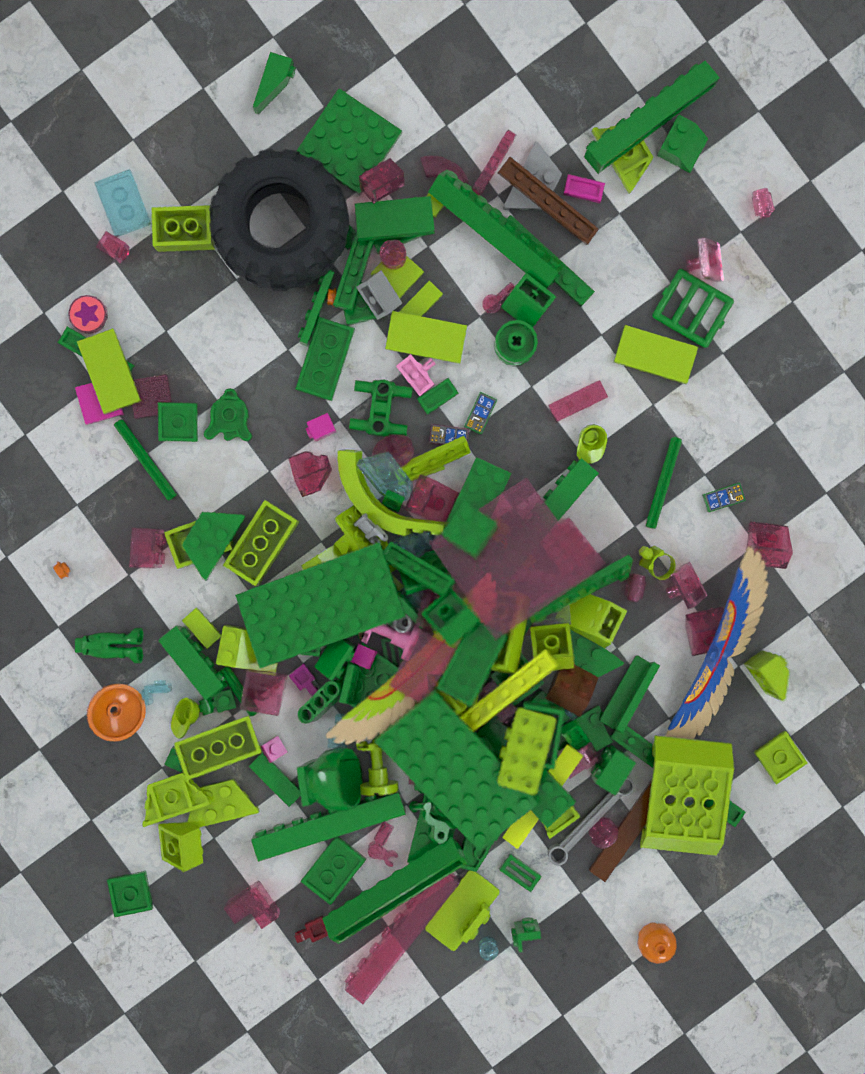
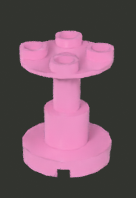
M415 624L412 631L399 633L395 628L382 625L365 631L362 642L367 644L372 632L391 639V644L403 648L404 651L401 659L408 661L421 628Z

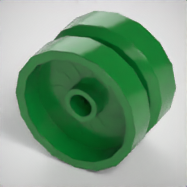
M520 320L509 321L502 325L497 332L494 342L495 354L506 365L513 367L521 366L534 355L538 344L537 334L527 322ZM516 341L518 342L519 346H517V344L513 346L512 343Z

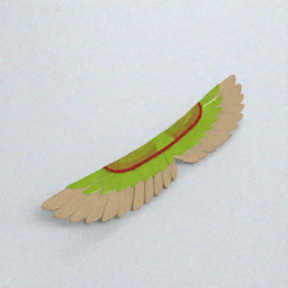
M487 573L463 599L480 619V622L488 624L491 621L493 615L490 613L496 607V603H493L497 597V592H494L496 582H491L492 576L490 573ZM436 632L420 651L418 650L405 663L402 669L342 717V720L326 734V737H336L335 743L345 741V744H350L355 740L356 743H360L367 736L368 740H371L378 732L379 734L384 732L390 723L392 725L407 713L408 709L410 710L414 707L415 700L418 703L423 693H427V673L434 675L444 674L462 637L450 647Z

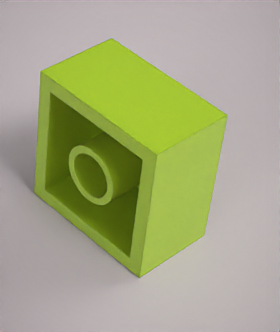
M569 623L530 627L534 658L544 650H547L558 665L554 670L574 668Z

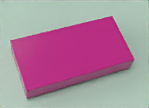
M568 174L563 195L600 203L605 183Z

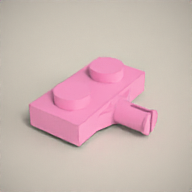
M410 354L396 365V368L413 387L419 397L435 385L427 373L430 368L436 365L431 358L422 365Z

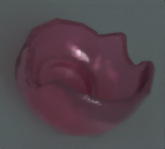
M600 818L589 830V835L592 838L591 842L599 849L611 847L618 839V828L610 818Z

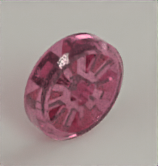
M389 435L381 439L372 450V458L376 466L387 471L403 467L414 455L412 441L405 435Z

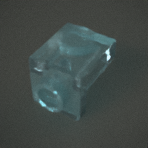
M156 680L154 684L144 686L142 700L145 701V705L153 703V694L169 693L172 691V683H166V680Z

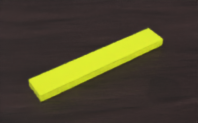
M544 650L460 717L473 731H476L558 667L557 663L550 653Z
M567 744L556 760L555 769H550L549 772L563 786L584 755ZM530 810L512 824L502 838L518 849L539 819Z

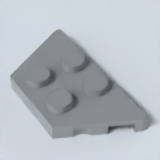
M535 141L523 167L554 192L562 173L541 145ZM514 186L503 206L504 210H542Z

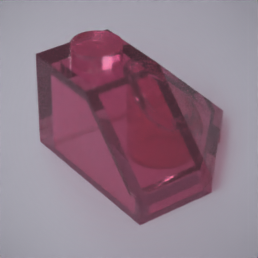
M304 451L288 458L294 481L302 497L320 491L332 472L329 458L326 455L315 456L312 452Z

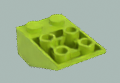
M589 594L575 603L565 606L558 612L554 621L560 624L569 623L572 631L606 648L611 645L627 610L608 600Z

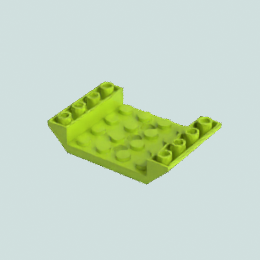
M654 735L652 755L655 759L646 828L642 829L640 847L717 856L724 844L733 780L732 744ZM668 795L675 796L674 802L670 804L665 802V798ZM693 797L694 803L687 806L684 804L686 798ZM712 799L714 801L713 805L709 808L704 807L705 800Z

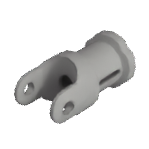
M366 513L354 523L356 527L358 526L366 534L365 537L372 544H375V541L377 543L380 542L376 536L382 541L388 540L387 534L378 524L375 525L367 517Z

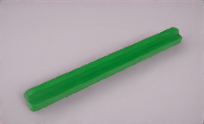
M120 419L115 422L114 427L165 498L169 501L175 498V491L124 420Z
M671 438L647 518L646 527L656 529L682 443L680 438Z

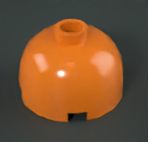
M654 922L645 925L641 929L637 944L642 956L648 961L661 964L669 961L675 955L677 949L676 938L667 925Z

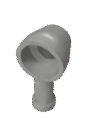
M405 614L406 617L393 621L394 628L399 633H406L414 626V622L407 614Z

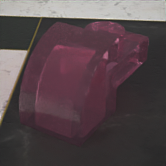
M591 742L577 750L584 756L568 777L569 779L584 769H589L600 759V755L596 752Z

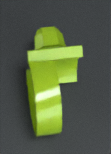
M655 545L651 546V548L646 546L640 548L639 554L642 559L639 565L648 569L652 576L659 580H665L673 575L676 563L672 556ZM668 555L671 562L668 572L660 577L655 576L653 571L655 559Z

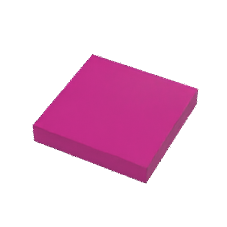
M92 383L75 387L86 425L124 415L122 409L104 414Z

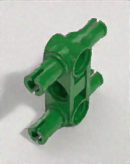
M375 379L373 382L355 380L354 391L371 393L372 403L370 418L368 420L350 418L349 429L366 431L368 435L387 437L389 434L407 436L408 425L391 423L389 420L392 398L394 396L411 398L413 387L396 385V383L385 379ZM381 385H387L389 390L387 393L381 394L378 388ZM375 423H382L384 429L381 432L374 431L373 426Z

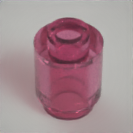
M762 188L753 192L752 202L755 216H760V219L772 216L771 213L775 209L772 195L768 188Z
M631 573L630 577H628L624 596H627L628 601L638 602L639 599L643 600L647 584L645 581L646 576Z

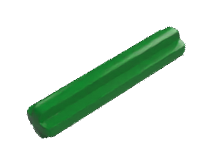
M229 666L221 669L220 672L226 677V682L249 716L253 717L256 715L259 709Z

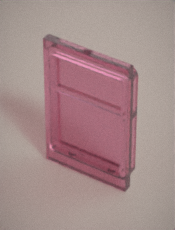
M419 630L389 686L420 702L433 690L454 648L430 636L429 633Z

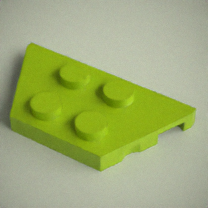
M616 126L601 129L594 127L591 132L598 141L606 130H612ZM644 140L611 164L629 194L633 191L654 158Z
M184 772L147 785V800L145 801L144 808L146 814L142 825L146 827L212 804V800L192 779L186 781Z
M230 779L200 787L212 800V804L190 811L188 822L200 828L257 814L260 810L252 803L245 791L241 790L240 785L235 779Z

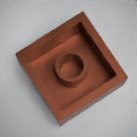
M575 664L574 668L557 670L546 699L580 717L590 703L599 677Z

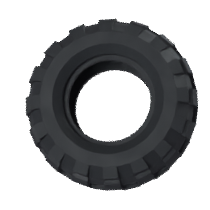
M273 149L262 150L254 157L247 158L246 156L236 162L235 168L230 173H225L217 184L218 190L216 195L212 196L209 209L211 213V222L209 223L211 237L226 265L249 284L258 288H269L273 291H287L290 288L296 287L301 289L313 284L312 282L321 275L325 276L333 268L337 258L342 255L349 231V214L346 198L334 175L330 174L324 168V165L315 158L305 157L299 151L284 149L283 152L273 151ZM283 193L296 196L304 201L310 209V222L304 235L294 244L281 248L268 247L256 241L250 233V219L255 207L263 199L274 194Z

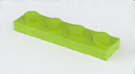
M462 436L395 466L394 470L400 483L403 484L468 455L471 451L466 438Z

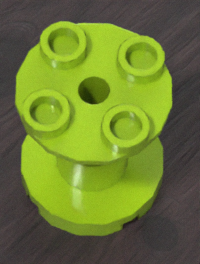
M375 738L372 739V743H368V741L356 743L357 750L371 752L372 768L368 769L369 782L360 785L361 794L374 796V793L385 795L397 792L399 790L398 781L388 780L387 767L383 766L382 749L375 742Z

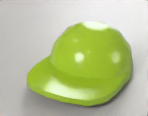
M591 424L581 430L577 445V457L579 460L582 458L590 464L599 461L603 457L607 444V433L601 426Z
M183 698L176 705L171 720V730L178 739L183 738L190 725L194 724L199 718L200 709L195 700Z

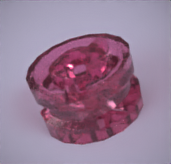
M398 240L384 242L380 248L382 264L391 270L399 269L405 264L407 255L404 244Z

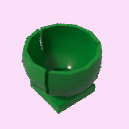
M330 749L324 751L317 759H312L296 767L302 806H310L318 802L327 810L348 811L356 808L361 799L360 785L363 784L359 758H357L358 756L352 749Z

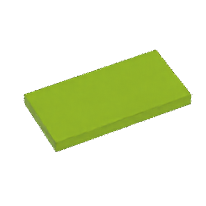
M392 311L385 350L460 364L467 325Z
M625 325L613 363L687 384L698 347Z
M114 328L77 341L104 414L141 401Z

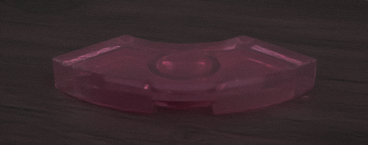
M441 156L421 157L426 177H437L443 171L448 170L454 172L463 183L469 184L464 171L456 163Z

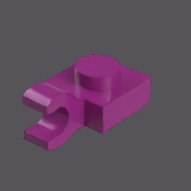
M305 663L289 675L300 691L306 688L309 694L313 696L319 690L312 683L316 677Z

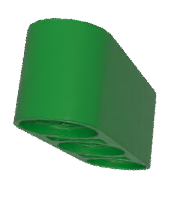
M337 679L325 683L298 710L299 721L307 724L319 720L340 699L344 681ZM334 685L337 687V693L334 692ZM321 697L324 700V705L321 704ZM308 710L311 712V718L308 716Z

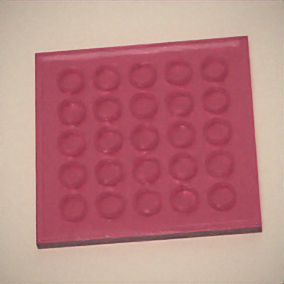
M527 477L478 510L496 521L498 528L477 559H474L443 539L442 535L430 542V545L495 640L594 574L590 565Z

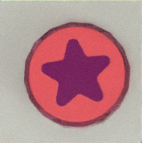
M84 295L72 302L69 307L68 316L70 323L75 329L85 334H93L103 329L108 319V312L104 303L97 297Z

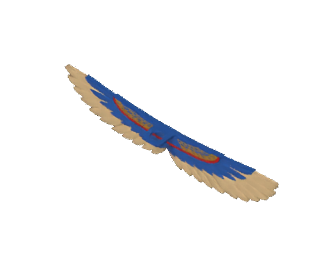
M750 546L747 548L741 565L737 570L715 637L692 686L668 726L665 734L667 737L694 739L696 734L698 736L702 734L705 725L709 726L712 713L713 715L717 714L719 705L721 706L723 703V695H727V685H731V676H734V669L728 658L744 652L745 646L751 640L750 636L756 631L754 627L759 623V617L764 609L761 605L767 597L765 591L768 588V582L765 581L767 577V570H764L765 562L761 560V555L758 551L754 554V550Z

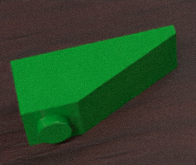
M270 52L253 104L255 114H260L289 84L290 78H294L296 67H294L291 58Z

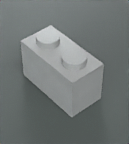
M382 271L370 276L356 287L377 320L388 315L402 304Z

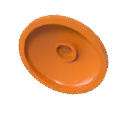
M111 684L100 689L92 697L87 709V721L91 730L98 737L107 741H121L131 737L143 724L146 714L144 699L136 689L126 684ZM115 706L116 710L110 712V709Z

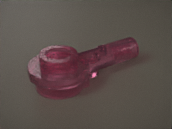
M510 282L497 295H487L482 302L483 309L490 314L498 312L501 308V300L514 289L513 283Z

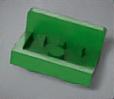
M527 917L523 918L522 921H514L515 928H511L514 947L517 946L520 953L523 952L522 941L541 939V933L537 919Z

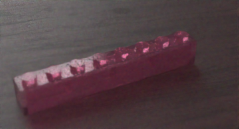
M451 873L416 895L415 898L408 900L405 905L407 908L404 912H399L396 915L392 927H387L384 930L380 942H375L372 945L368 957H363L357 965L358 969L356 972H351L345 980V991L363 1005L458 887L460 878Z

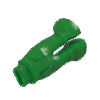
M136 627L127 635L126 633L105 632L89 636L84 635L83 638H75V653H83V655L106 659L128 657L133 663H142V647H111V644L140 645L144 638L143 629Z

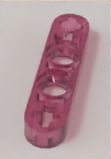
M509 129L504 134L472 188L480 196L516 138L517 134Z

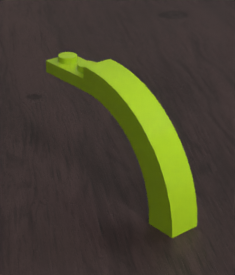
M337 450L338 469L343 487L353 505L362 515L366 513L367 517L375 525L378 524L382 529L395 534L406 536L411 534V532L423 533L425 530L431 531L430 534L442 535L441 533L449 522L405 517L389 510L380 503L370 490L365 479L362 451Z

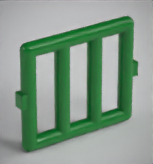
M679 269L669 287H666L661 294L663 297L653 312L652 317L698 345L707 348L718 329L723 327L724 319L734 304V299L689 272ZM683 278L692 283L674 316L670 319L664 316L662 312ZM700 288L707 292L708 295L687 329L678 324L696 291ZM716 297L725 304L705 338H702L695 334V331Z

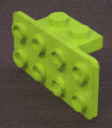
M354 505L335 517L336 523L345 533L335 542V545L343 555L373 545L365 537L366 534L358 526L354 525L362 516ZM376 536L380 540V543L384 551V549L388 545V542L382 541L378 536ZM389 565L390 571L393 572L395 568Z
M523 708L517 710L514 723H512L511 728L507 727L504 738L507 739L506 747L502 746L499 758H502V767L498 778L499 785L530 794L537 792L556 723L554 717Z
M468 870L426 924V931L451 951H455L463 941L467 944L470 939L473 940L479 932L478 928L480 925L487 923L491 916L489 907L499 895V889L478 872Z

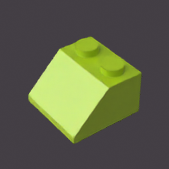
M189 822L161 823L158 825L163 861L183 872L203 863L202 834L199 827Z

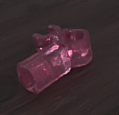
M382 822L374 837L375 841L368 845V855L372 859L384 860L387 866L393 867V862L389 861L388 858L390 856L397 858L398 854L393 850L387 851L382 845L386 844L394 827L387 822Z

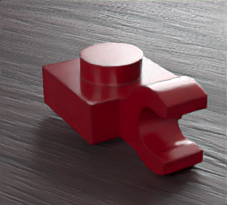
M323 915L306 922V929L295 932L297 943L308 938L313 943L328 936L322 919L324 918Z

